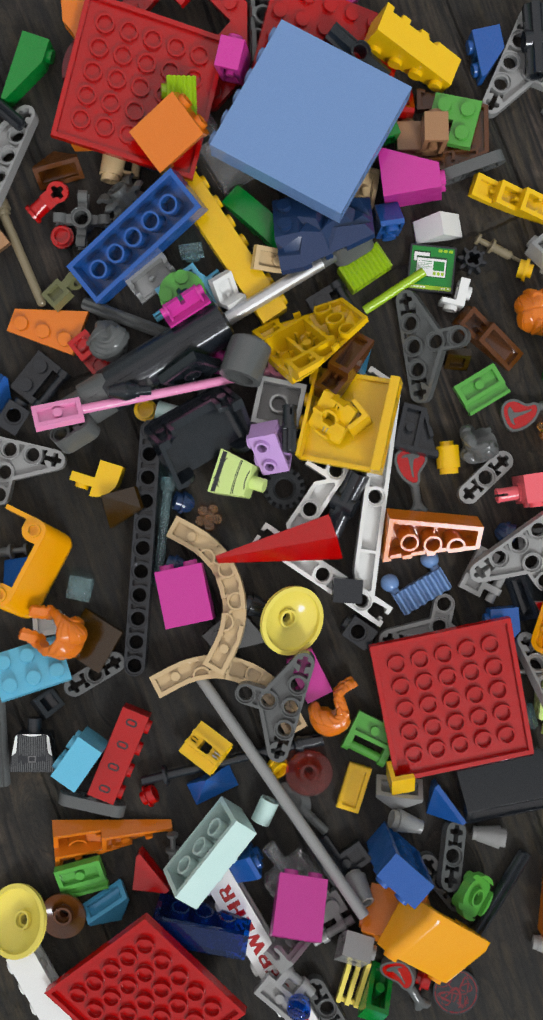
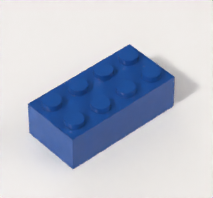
M384 821L366 842L369 850L368 854L371 856L370 861L374 867L373 871L377 876L375 879L383 888H391L395 892V897L403 905L409 904L412 908L416 909L435 886L420 852L399 833L393 832Z

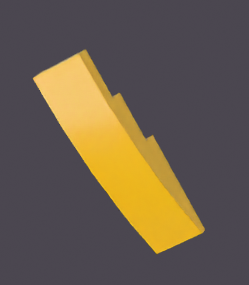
M480 172L474 174L468 197L511 215L543 225V194L529 187L522 189L505 180L498 182Z

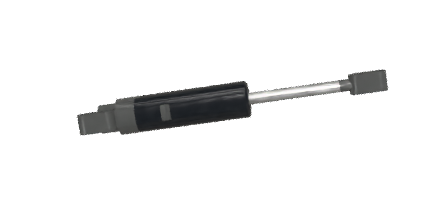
M373 239L348 251L345 248L333 252L334 257L326 260L325 257L312 262L313 267L306 271L287 274L224 313L219 305L212 301V303L173 328L169 327L75 386L77 390L60 400L79 397L81 404L111 399L112 397H109L107 393L108 386L123 381L139 384V386L150 385L151 390L161 387L163 384L160 383L158 376L189 353L195 351L212 356L227 347L230 337L235 334L231 325L334 263L341 267L354 262L373 249ZM129 405L84 414L85 422L52 429L50 431V439L63 453H73L98 437L100 434L98 423Z

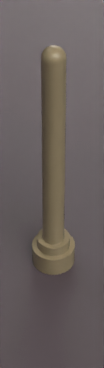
M5 198L0 207V219L38 306L44 307L46 300L41 295V288L9 216L11 214V207Z

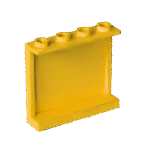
M320 366L309 377L311 388L304 398L306 409L304 416L301 415L299 420V429L301 431L299 438H296L295 456L303 461L383 475L403 386L401 377L391 375L390 379L356 374L341 399L349 401L350 405L353 406L351 400L355 398L367 412L372 423L355 437L347 430L341 443L335 444L331 440H326L314 431L315 429L308 424L313 413L312 409L320 399L314 396V384L327 370ZM330 414L329 419L334 422L335 417Z

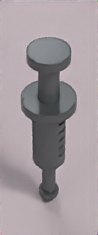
M25 543L23 547L15 548L14 544H8L7 547L0 548V557L9 556L10 559H14L16 553L23 552L25 555H29L30 546L28 543Z
M176 831L167 833V838L170 839V846L166 847L165 852L169 855V861L180 848V846L176 845V838H178V832Z

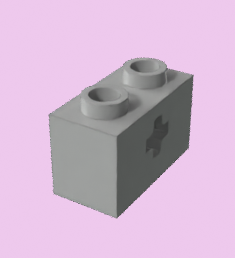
M350 930L344 931L338 936L334 960L360 968L370 964L371 960L374 961L377 952V946L374 945L375 938Z

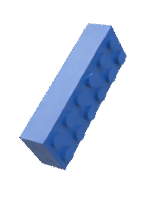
M169 168L66 267L96 304H107L127 285L125 282L127 279L167 249L208 211V208L180 173Z

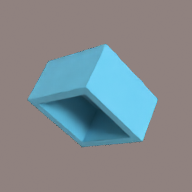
M88 726L83 732L78 730L66 745V748L69 750L65 749L52 765L55 770L51 777L72 792H75L103 753L109 741Z

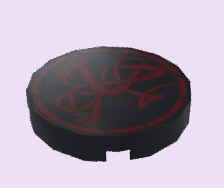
M465 968L447 983L441 982L439 985L433 982L432 994L436 1005L442 1011L450 1015H461L470 1011L475 1006L479 997V987L474 975Z

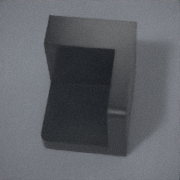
M333 577L332 602L362 603L363 579Z

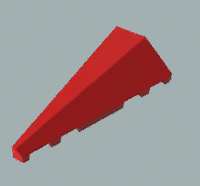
M329 514L215 556L218 563L335 560L343 558Z

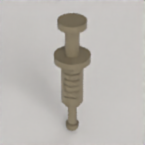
M480 233L476 236L473 244L477 245L480 243L487 247L486 253L490 254L493 252L506 260L512 259L520 264L521 259L514 256L512 251L498 245L496 239H492L489 242L483 239Z

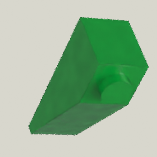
M22 30L1 95V99L11 108L48 72L50 64L54 63L56 53L50 39Z

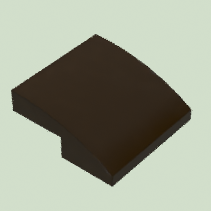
M85 608L80 618L85 622L84 626L87 629L88 636L82 651L75 658L97 673H101L124 631L110 624L105 618L92 610Z

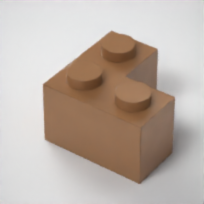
M434 108L424 111L421 121H414L411 118L397 121L401 133L394 143V151L421 158L441 157L449 141L448 111Z

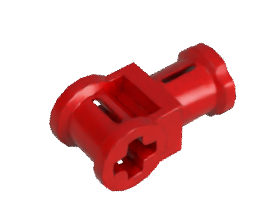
M61 181L51 182L47 186L46 191L30 206L26 205L25 209L40 224L42 222L41 219L50 210L68 198L69 189L67 185ZM53 186L57 188L62 187L64 189L61 192L63 195L62 198L59 196L54 197L52 195L54 193Z

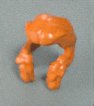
M529 288L524 290L523 294L514 303L517 325L521 330L531 335L543 336V289L538 291Z
M31 605L28 609L29 617L54 620L57 627L56 640L49 645L45 635L25 627L19 631V640L31 644L42 656L58 660L77 657L82 651L88 636L84 620L78 616L69 618L60 613L53 605H47V607L45 605Z
M352 676L339 681L333 689V701L336 709L332 710L329 707L320 706V703L317 701L309 704V720L314 730L325 737L336 736L347 730L350 726V712L344 695L358 686Z

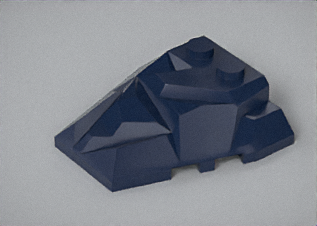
M291 197L272 201L274 237L282 275L306 271L312 268V262L325 257L326 260L334 257L333 252L345 248L348 251L375 238L370 197H354L340 223Z

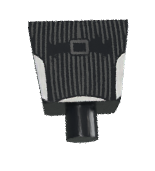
M28 717V729H21L15 735L9 772H54L55 769L52 765L58 758L54 730L42 729V717Z

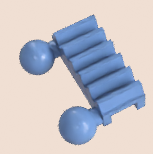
M437 553L432 556L421 555V564L426 568H430L431 571L400 590L398 588L399 580L394 574H386L382 577L380 582L382 589L391 593L404 616L451 589L452 585L438 565L439 557Z

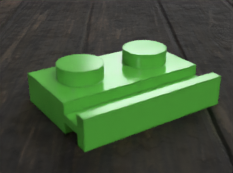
M494 363L452 388L468 412L469 417L511 392Z
M100 855L54 867L53 873L62 893L78 897L109 888L110 882L106 877V871Z

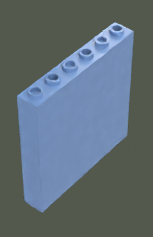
M281 19L277 28L273 27L270 31L266 47H262L259 50L256 58L257 63L254 68H250L247 71L242 89H237L231 108L224 111L219 129L212 132L208 142L211 156L340 223L407 104L412 87Z

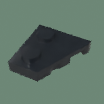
M404 402L396 430L394 449L437 459L439 453L435 449L432 427L429 425L427 408Z

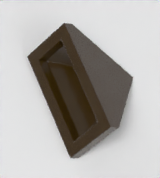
M136 486L101 495L110 528L116 527L144 508L138 487Z

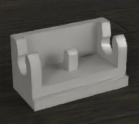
M161 252L125 282L143 305L157 294L155 289L161 285L163 279L170 273L176 272V270Z
M277 937L263 954L282 975L295 964L311 942Z

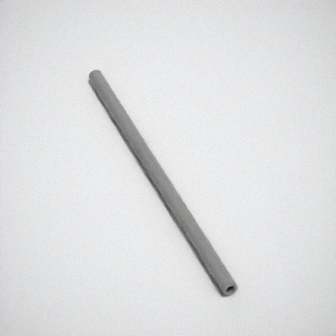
M210 680L196 681L359 920L365 918L369 914L368 910Z

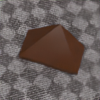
M53 151L32 167L40 191L47 189V186L53 181H61L66 184L85 178L77 154Z

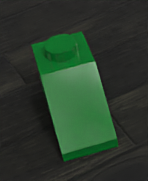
M372 961L357 1017L366 1020H384L389 1014L393 981L382 975L379 962Z

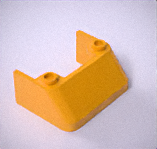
M7 504L5 507L7 510L26 519L22 526V535L27 541L33 543L34 546L13 586L10 587L0 583V609L18 617L30 619L32 617L28 616V609L31 605L41 606L44 603L72 549L73 543L71 538L62 531Z

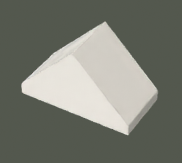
M439 211L412 223L417 244H431L462 238L459 214Z

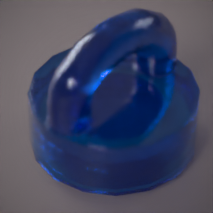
M303 994L292 995L287 1001V1014L290 1019L306 1020L310 1017L311 1005L309 999Z

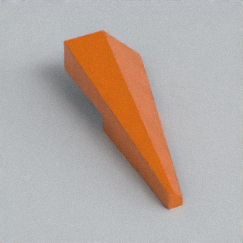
M171 819L52 820L55 867L63 865V861L73 858L76 861L82 860L83 855L94 853L100 855L132 845L133 839L143 836L146 839L153 838V833L172 831Z

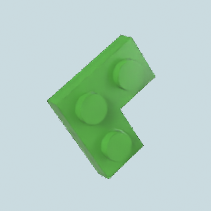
M436 92L432 109L438 108L441 111H448L449 123H452L447 143L448 147L470 151L482 101Z

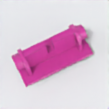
M194 284L182 292L181 296L184 300L181 302L175 297L163 304L162 308L159 309L170 328H173L212 303L200 284L197 286Z

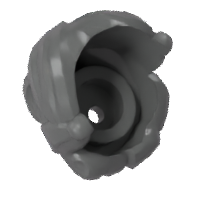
M99 320L95 323V329L86 341V344L89 346L93 356L112 363L127 353L129 332L113 320Z
M471 424L460 427L459 435L463 443L460 449V457L463 461L469 464L483 463L499 454L498 442L495 435L491 432V427H483L477 430Z

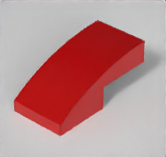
M84 329L67 344L91 373L95 374L98 370L110 364V362L92 355L89 346L86 344L91 334Z

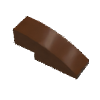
M465 306L451 323L453 326L461 325L468 328L471 333L470 342L506 371H510L524 354L494 322H489L474 306ZM458 330L465 337L464 332L462 330Z
M360 332L353 335L329 360L327 370L314 384V396L320 398L323 391L328 389L342 397L367 358L375 340Z

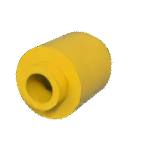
M454 441L439 442L440 446L435 447V449L439 453L436 464L440 475L459 473V445H454Z

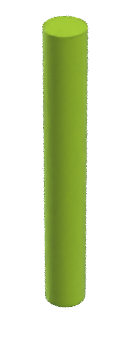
M421 267L362 306L365 313L369 314L395 297L402 290L407 289L425 277V271Z

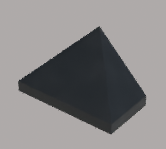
M527 574L506 578L505 583L514 606L519 607L520 621L538 618L539 610L534 601H543V591L533 584Z

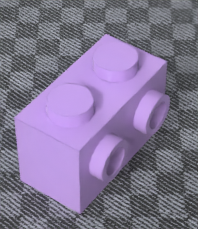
M278 419L251 424L249 434L246 436L248 448L252 449L254 453L255 465L260 468L262 475L290 471L292 454L282 452V430H280Z

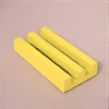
M371 962L363 968L354 998H352L361 968L355 966L349 989L345 996L343 993L352 967L350 964H345L335 997L337 1003L344 1002L345 1005L349 1006L351 1004L354 1008L358 1009L372 965Z

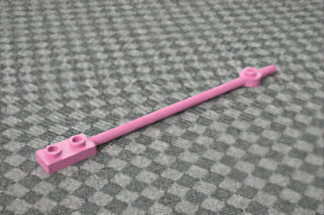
M268 362L263 376L286 380ZM223 376L151 390V395H140L128 401L111 398L81 404L80 398L75 397L31 406L36 432L83 423L85 422L84 414L232 384L233 382L225 379Z

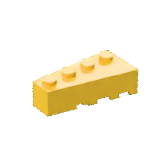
M388 2L371 22L364 41L370 45L371 52L377 58L386 62L389 67L408 74L410 79L426 84L434 92L442 93L452 84L461 59L440 42H431L429 33L425 30L413 28L410 25L411 19L406 15L399 17L393 12L395 7Z

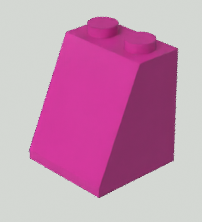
M381 148L378 156L385 203L398 202L399 206L403 207L442 200V192L446 191L445 170H440L439 162Z
M197 559L184 561L182 567L174 568V565L170 564L160 566V571L154 572L165 629L216 618L203 563H197Z
M284 869V873L280 872L278 874L269 936L322 943L328 879H323V874L308 872V876L298 875V870Z

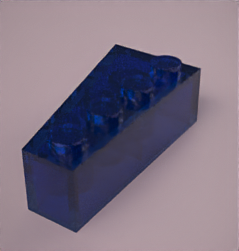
M169 891L166 894L160 893L153 919L186 950L245 960L251 925L250 919L223 909L220 912L214 911L209 904L204 902L196 910L170 895Z

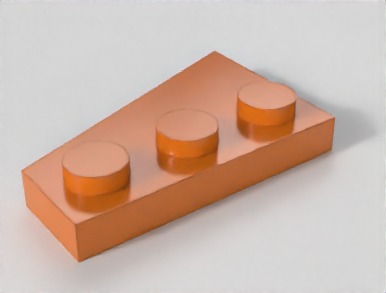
M14 309L7 331L74 356L75 352L67 343L84 330L90 313L89 311L60 310L57 312L56 310Z

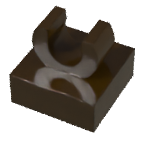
M467 346L448 350L443 361L444 369L467 371L472 357V350L467 348Z

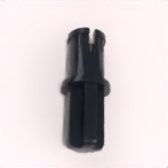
M290 404L282 405V426H280V430H282V452L294 453L296 451V430H299V427L296 426L297 405L292 404L290 406Z

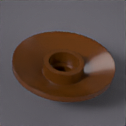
M58 893L44 901L47 912L46 932L56 938L67 939L76 936L83 929L86 922V910L78 898L67 893ZM61 910L67 911L68 914H64Z

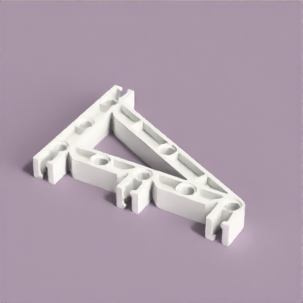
M373 366L365 374L390 379ZM399 404L383 475L365 472L369 479L361 496L352 572L354 578L363 579L362 594L366 595L367 602L363 606L344 603L379 627L383 624L382 617L374 618L368 613V609L372 606L373 602L383 606L384 613L387 615L393 609L389 604L375 596ZM307 461L305 465L324 477L325 480L313 482L286 522V528L289 529L319 518L344 481L349 469L341 468V475L333 477L329 472V465L322 469L314 463ZM372 490H376L380 494V500L377 503H372L368 498ZM306 503H313L315 505L316 512L314 515L307 516L304 514L303 507ZM267 522L261 528L263 531L269 529L274 534L280 532ZM257 535L253 542L259 540L261 536ZM323 560L282 561L331 595L333 577H347ZM326 568L329 575L325 580H318L316 578L318 569Z

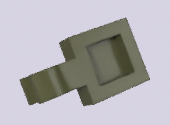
M69 272L62 282L57 278L41 295L59 312L74 297L71 291L80 289L82 285Z

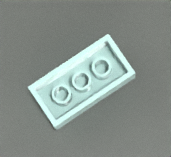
M223 796L219 798L163 869L174 897L196 910L257 834L242 808Z

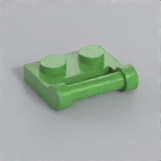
M358 709L340 747L346 750L349 748L376 761V765L384 767L390 756L384 723L382 720ZM355 735L383 748L382 752L378 753L354 741Z

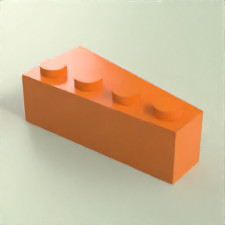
M386 508L380 556L382 562H389L391 559L396 558L410 559L412 556L426 554V556H432L439 552L448 551L453 553L480 549L484 526L477 516Z

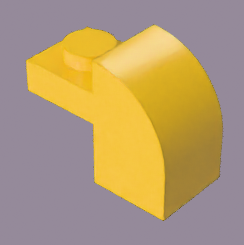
M100 460L95 477L72 471L69 480L75 481V486L88 490L89 486H91L89 496L101 497V495L115 492L120 487L126 468Z

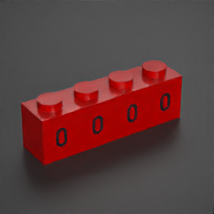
M127 702L125 703L87 795L114 805L117 798H122L126 789V785H123L125 777L130 778L135 764L131 762L134 755H140L144 742H141L143 733L148 734L153 723L152 720H149L151 712Z

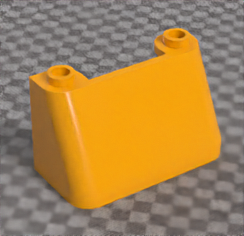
M399 902L377 944L385 950L383 955L395 963L399 959L428 974V978L440 985L441 982H449L485 953L490 942L461 921L451 919L427 903L421 902L414 909L409 904L405 906Z

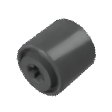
M245 333L233 334L230 337L219 369L220 375L242 386L259 387L271 354V347L257 336Z

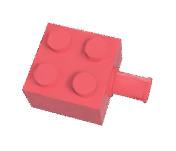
M543 472L511 477L513 486L495 488L494 490L495 495L505 494L504 496L495 497L497 503L515 500L516 504H523L524 508L543 506Z

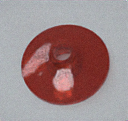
M304 750L296 753L289 760L286 767V779L289 786L296 793L303 796H315L327 789L332 780L333 771L330 761L324 754L315 750ZM306 767L313 768L311 773H306L304 770Z

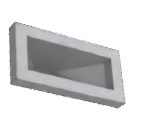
M376 774V798L395 810L420 804L423 802V779H415V791L391 795L387 776Z

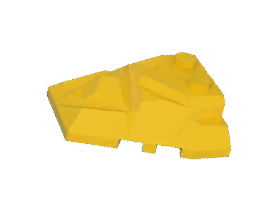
M339 298L314 306L313 313L301 316L300 311L293 313L294 319L280 323L279 318L271 320L254 329L252 334L264 340L271 347L268 362L293 385L311 375L369 322L368 316L344 298Z

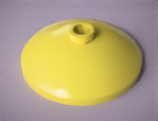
M288 586L277 591L265 604L260 618V632L265 644L274 652L286 656L296 655L299 651L308 649L319 636L323 625V607L319 598L311 590L302 586Z
M14 883L0 890V955L10 960L26 958L36 951L44 938L47 926V912L44 901L36 889L28 884Z

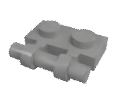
M480 545V549L475 550L470 562L488 549ZM494 553L492 556L493 562L497 563L501 555ZM487 559L484 560V562L487 564L486 566H488L491 570L495 568L488 562ZM477 566L475 568V574H479V576L482 575L483 568ZM466 568L457 586L478 597L481 596L483 590H486L488 594L485 600L493 604L496 597L500 596L502 592L500 589L506 578L494 580L492 585L487 582H476L469 576Z
M336 886L327 890L324 923L333 918L337 923L327 929L323 925L322 943L324 944L330 942L331 937L349 930V927L356 923L352 914L343 918L341 913L348 910V907ZM313 943V944H314L315 946H318V945H320L321 943Z
M293 966L282 975L279 973L275 976L268 971L254 988V994L285 1020H294L306 1006V1001L301 998L304 992L310 997L316 992V988L310 984V980L305 976L301 977L294 971ZM287 979L296 985L293 990L285 984Z

